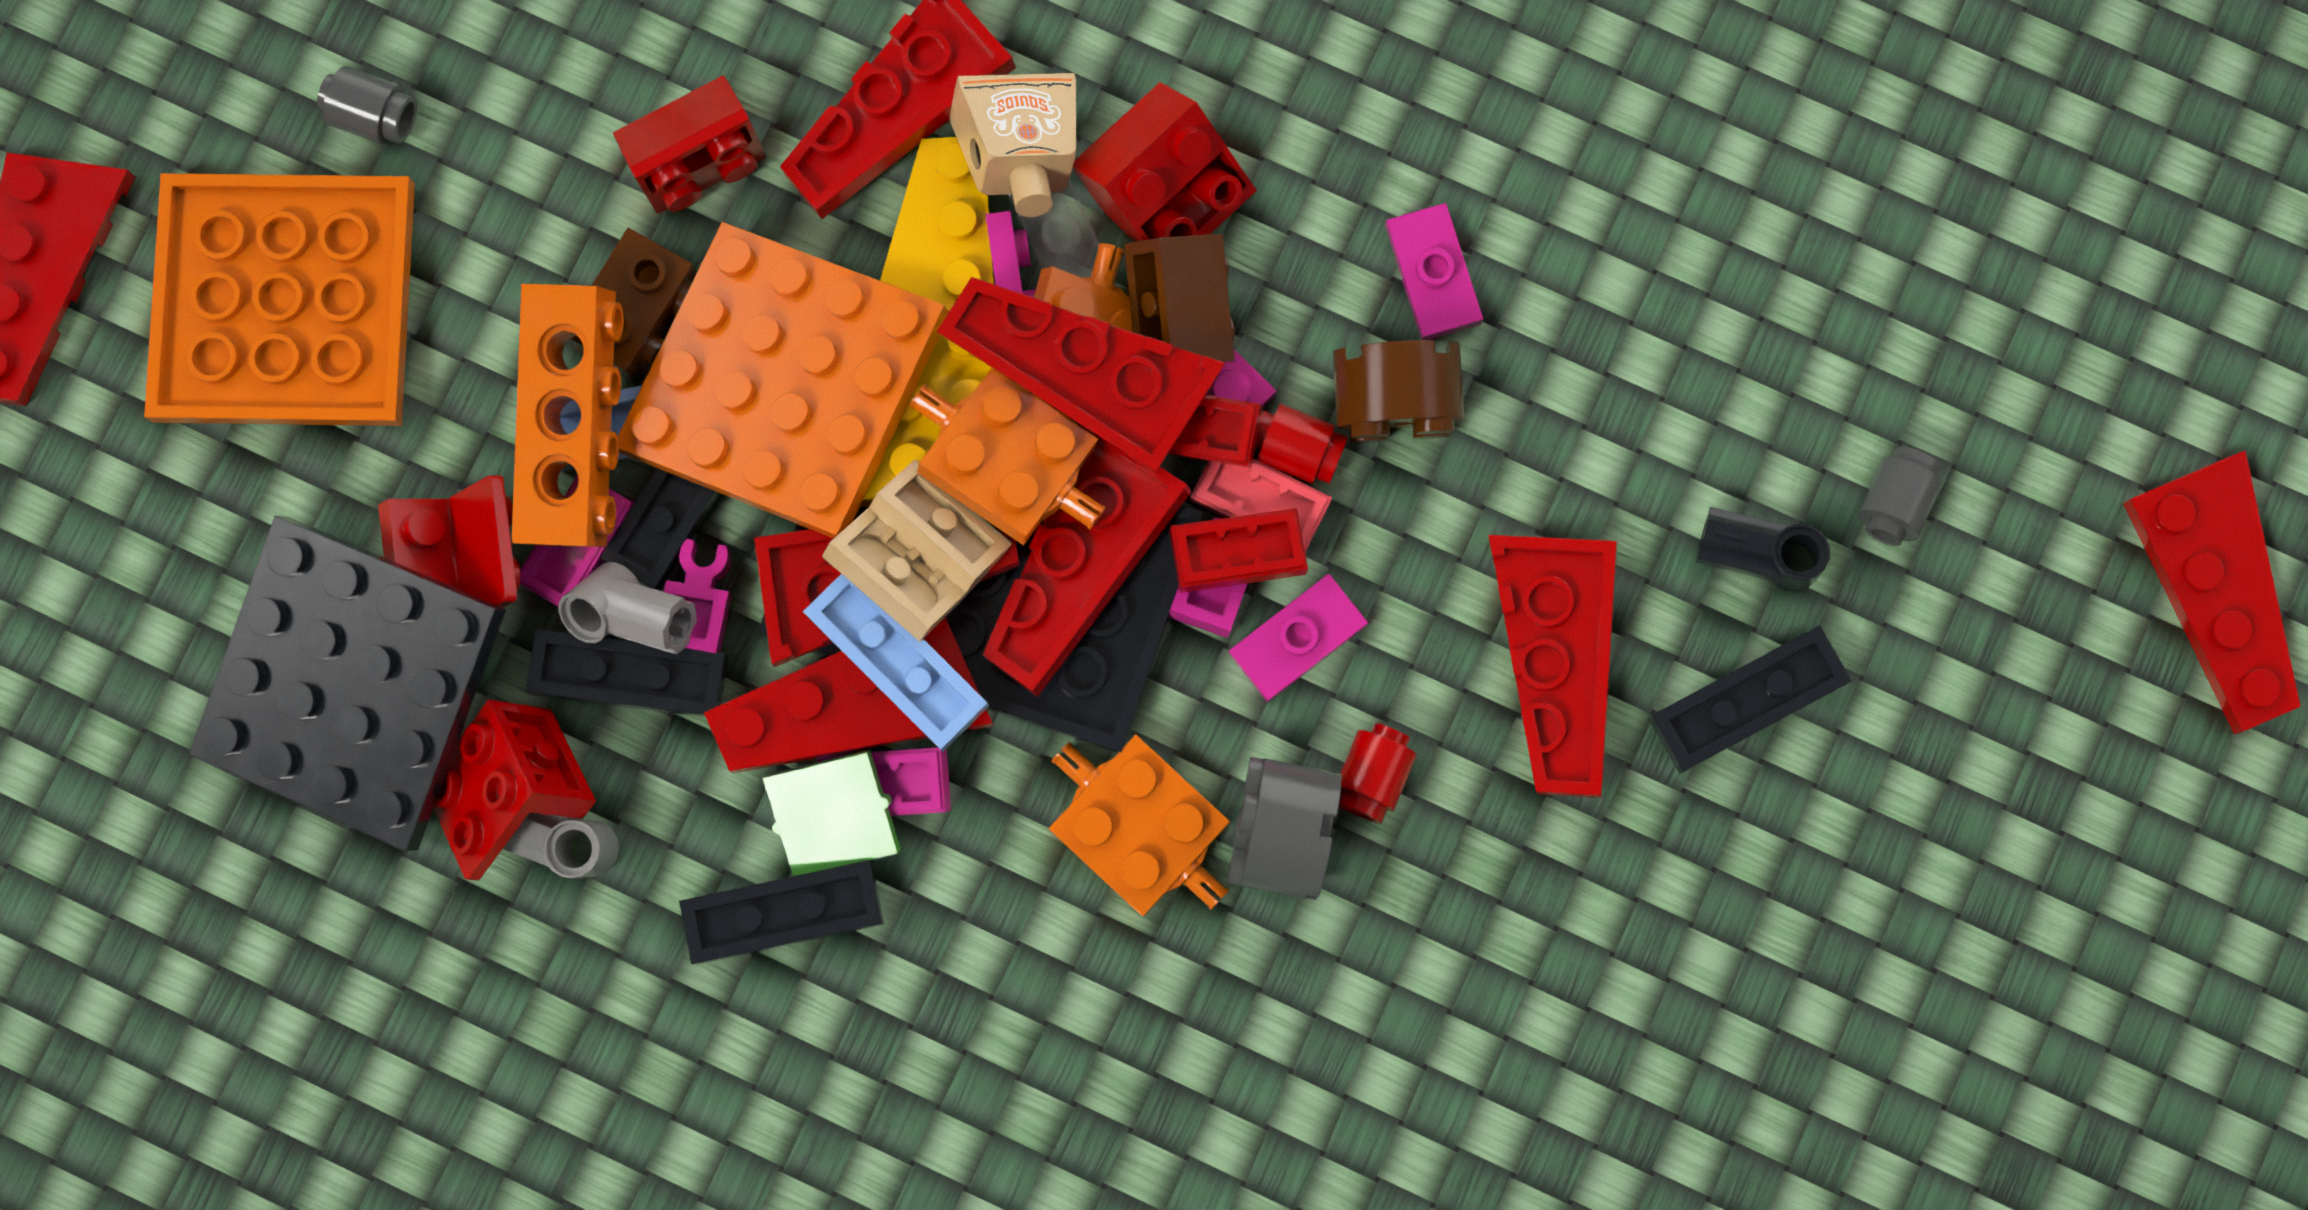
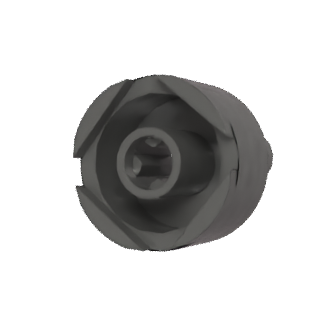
M1250 757L1243 793L1245 797L1242 808H1239L1232 842L1234 847L1227 883L1286 896L1317 900L1322 889L1333 839L1330 836L1333 817H1337L1342 775L1303 765L1267 758Z

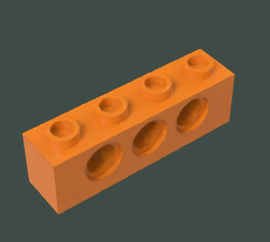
M521 284L512 543L607 547V534H612L614 531L616 503L613 496H609V471L614 470L617 465L619 443L617 434L611 431L612 405L618 404L621 395L620 371L617 367H613L614 341L621 339L624 326L623 309L621 304L616 302L615 291L598 286ZM578 336L584 348L583 357L576 367L569 369L563 360V348L569 339ZM574 400L580 407L581 421L578 427L568 434L562 428L560 414L563 407L569 401ZM571 464L578 473L579 483L575 493L569 498H565L558 488V476L565 466Z

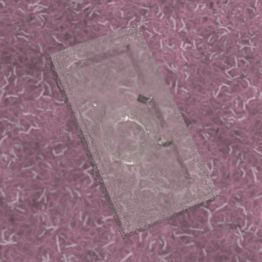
M1069 179L1067 189L1060 193H1051L1052 208L1047 213L1037 217H1023L1019 215L1015 210L1012 194H1008L1022 228L1026 229L1027 239L1041 269L1053 266L1081 278L1090 277L1099 241L1071 180Z

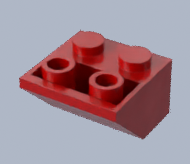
M724 75L613 132L632 174L657 214L667 209L670 212H676L693 205L701 198V191L722 180L725 183H732L745 178L757 168L756 162L767 157L749 117Z
M1161 82L1077 157L1072 168L1099 207L1133 242L1160 237L1210 235L1257 191L1198 103Z

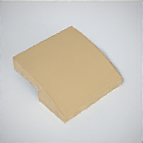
M914 460L876 494L868 509L829 543L822 557L921 642L979 583L1008 551L1012 543L980 515L918 474L919 462Z

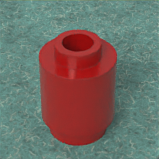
M1280 403L1275 415L1264 410L1261 414L1255 448L1260 450L1257 461L1313 484L1315 478L1330 484L1348 437L1335 432L1336 425Z
M1378 723L1374 724L1371 732L1358 730L1340 771L1342 779L1338 807L1368 821L1382 824L1386 812H1394L1417 757L1414 751L1407 748L1410 737L1398 730Z

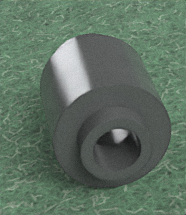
M348 66L341 67L335 75H327L320 86L317 97V106L320 110H323V120L326 125L382 145L387 144L389 141L398 144L404 142L413 127L417 113L416 98L406 94L402 85Z
M1896 447L1891 457L1882 460L1858 512L1859 519L1867 525L1865 532L1873 539L1890 546H1900L1902 541L1917 540L1942 486L1939 478L1942 470L1941 464L1932 456L1917 449Z

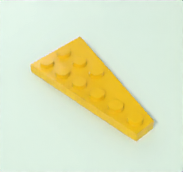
M957 137L921 139L880 278L882 282L946 306L948 311H950L971 277L994 284L992 256L985 215L989 214L988 195L978 191ZM940 335L860 507H869L876 494L912 461L917 460L920 463L938 439L940 426L917 410L910 408V403L916 393H919L920 388L926 384L934 392L956 406L959 401L972 395L991 370L990 366Z

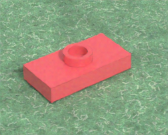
M1253 459L1251 468L1208 461L1190 496V501L1223 518L1297 508L1306 553L1332 501V497Z

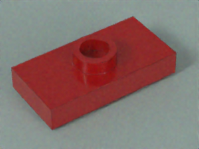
M1205 395L1168 454L1251 468L1263 406L1259 403Z
M1297 508L1170 527L1169 533L1180 593L1306 575L1308 571Z

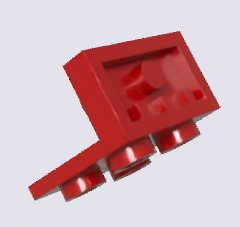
M488 475L448 499H387L378 504L384 558L502 608L517 600L521 573L518 561L512 555L509 529L512 525L513 506L510 497L505 494L503 476Z
M488 699L458 740L436 800L434 811L466 880L479 881L530 812L583 819L596 800L551 709Z

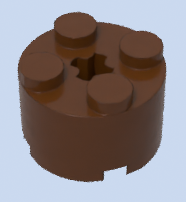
M1407 340L1362 344V355H1359V358L1348 360L1346 357V347L1333 351L1337 429L1349 430L1350 443L1387 441L1390 435L1389 429L1413 428V439L1450 437L1451 432H1454V423L1465 420L1459 342L1449 341L1446 353H1436L1435 340Z

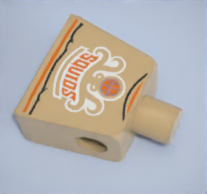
M1075 73L958 76L949 116L978 191L985 195L1012 194L1015 210L1023 217H1037L1047 213L1053 206L1051 193H1060L1067 189L1075 160Z

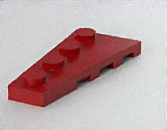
M922 0L910 16L905 13L889 32L891 39L872 63L865 61L852 77L853 86L837 106H829L780 165L785 177L821 220L920 144L921 139H926L950 120L949 115L958 76L1008 75L1016 69L1012 56L962 0Z
M6 152L0 180V403L27 406L61 335L57 329L70 301L76 303L86 280L82 276L97 245L103 247L113 226V223L109 221L121 195L127 196L136 178L128 169Z
M974 277L970 278L937 330V333L1153 472L1157 471L1225 365V362L1175 347L1172 344L1148 336H1142L1110 325V323L1051 305V303Z
M1083 426V429L1098 438V442L1092 454L1080 468L1074 487L1100 505H1104L1106 509L1091 530L1060 508L1056 513L1047 517L1043 525L1039 524L1029 546L1031 553L1020 579L1014 581L982 654L989 663L1037 697L1191 493L1187 484L1159 466L1156 472L1151 471Z
M2246 451L2234 454L2124 502L2123 505L2233 733L2237 734L2301 707Z
M990 522L988 523L1008 539L1012 545L979 582L1020 566L1016 540ZM811 529L754 538L771 664L774 667L833 643L803 612L841 575L836 568L822 557L827 546L834 538Z
M1488 535L1536 793L1542 795L1602 798L1617 541Z
M945 617L924 640L980 695ZM842 651L704 712L727 768L733 774L811 760L818 756L846 751L854 752L876 748L875 746L928 738ZM987 709L967 729L975 730L994 726Z

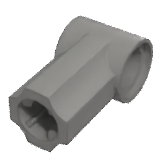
M607 562L600 565L561 598L558 609L561 621L567 630L583 642L596 643L608 634L676 655L689 644L692 629L697 622L695 603L686 601L683 597L642 586L629 569L615 562Z
M530 812L503 849L550 867L553 872L561 877L589 878L603 875L613 867L618 858L619 844L617 836L611 827L601 821ZM581 831L588 836L592 845L591 857L583 866L576 863L571 852L572 841Z

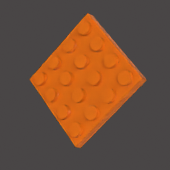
M161 173L144 418L152 423L402 426L415 183L409 176Z
M721 222L618 434L619 452L835 538L853 522L940 337L937 330L949 311L941 303Z

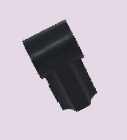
M1710 507L1702 531L1696 563L1772 581L1777 587L1786 591H1801L1809 588L1816 582L1825 570L1830 560V546L1822 532L1808 524L1787 526ZM1790 544H1798L1805 547L1811 553L1813 568L1805 572H1796L1789 569L1782 560L1781 549Z

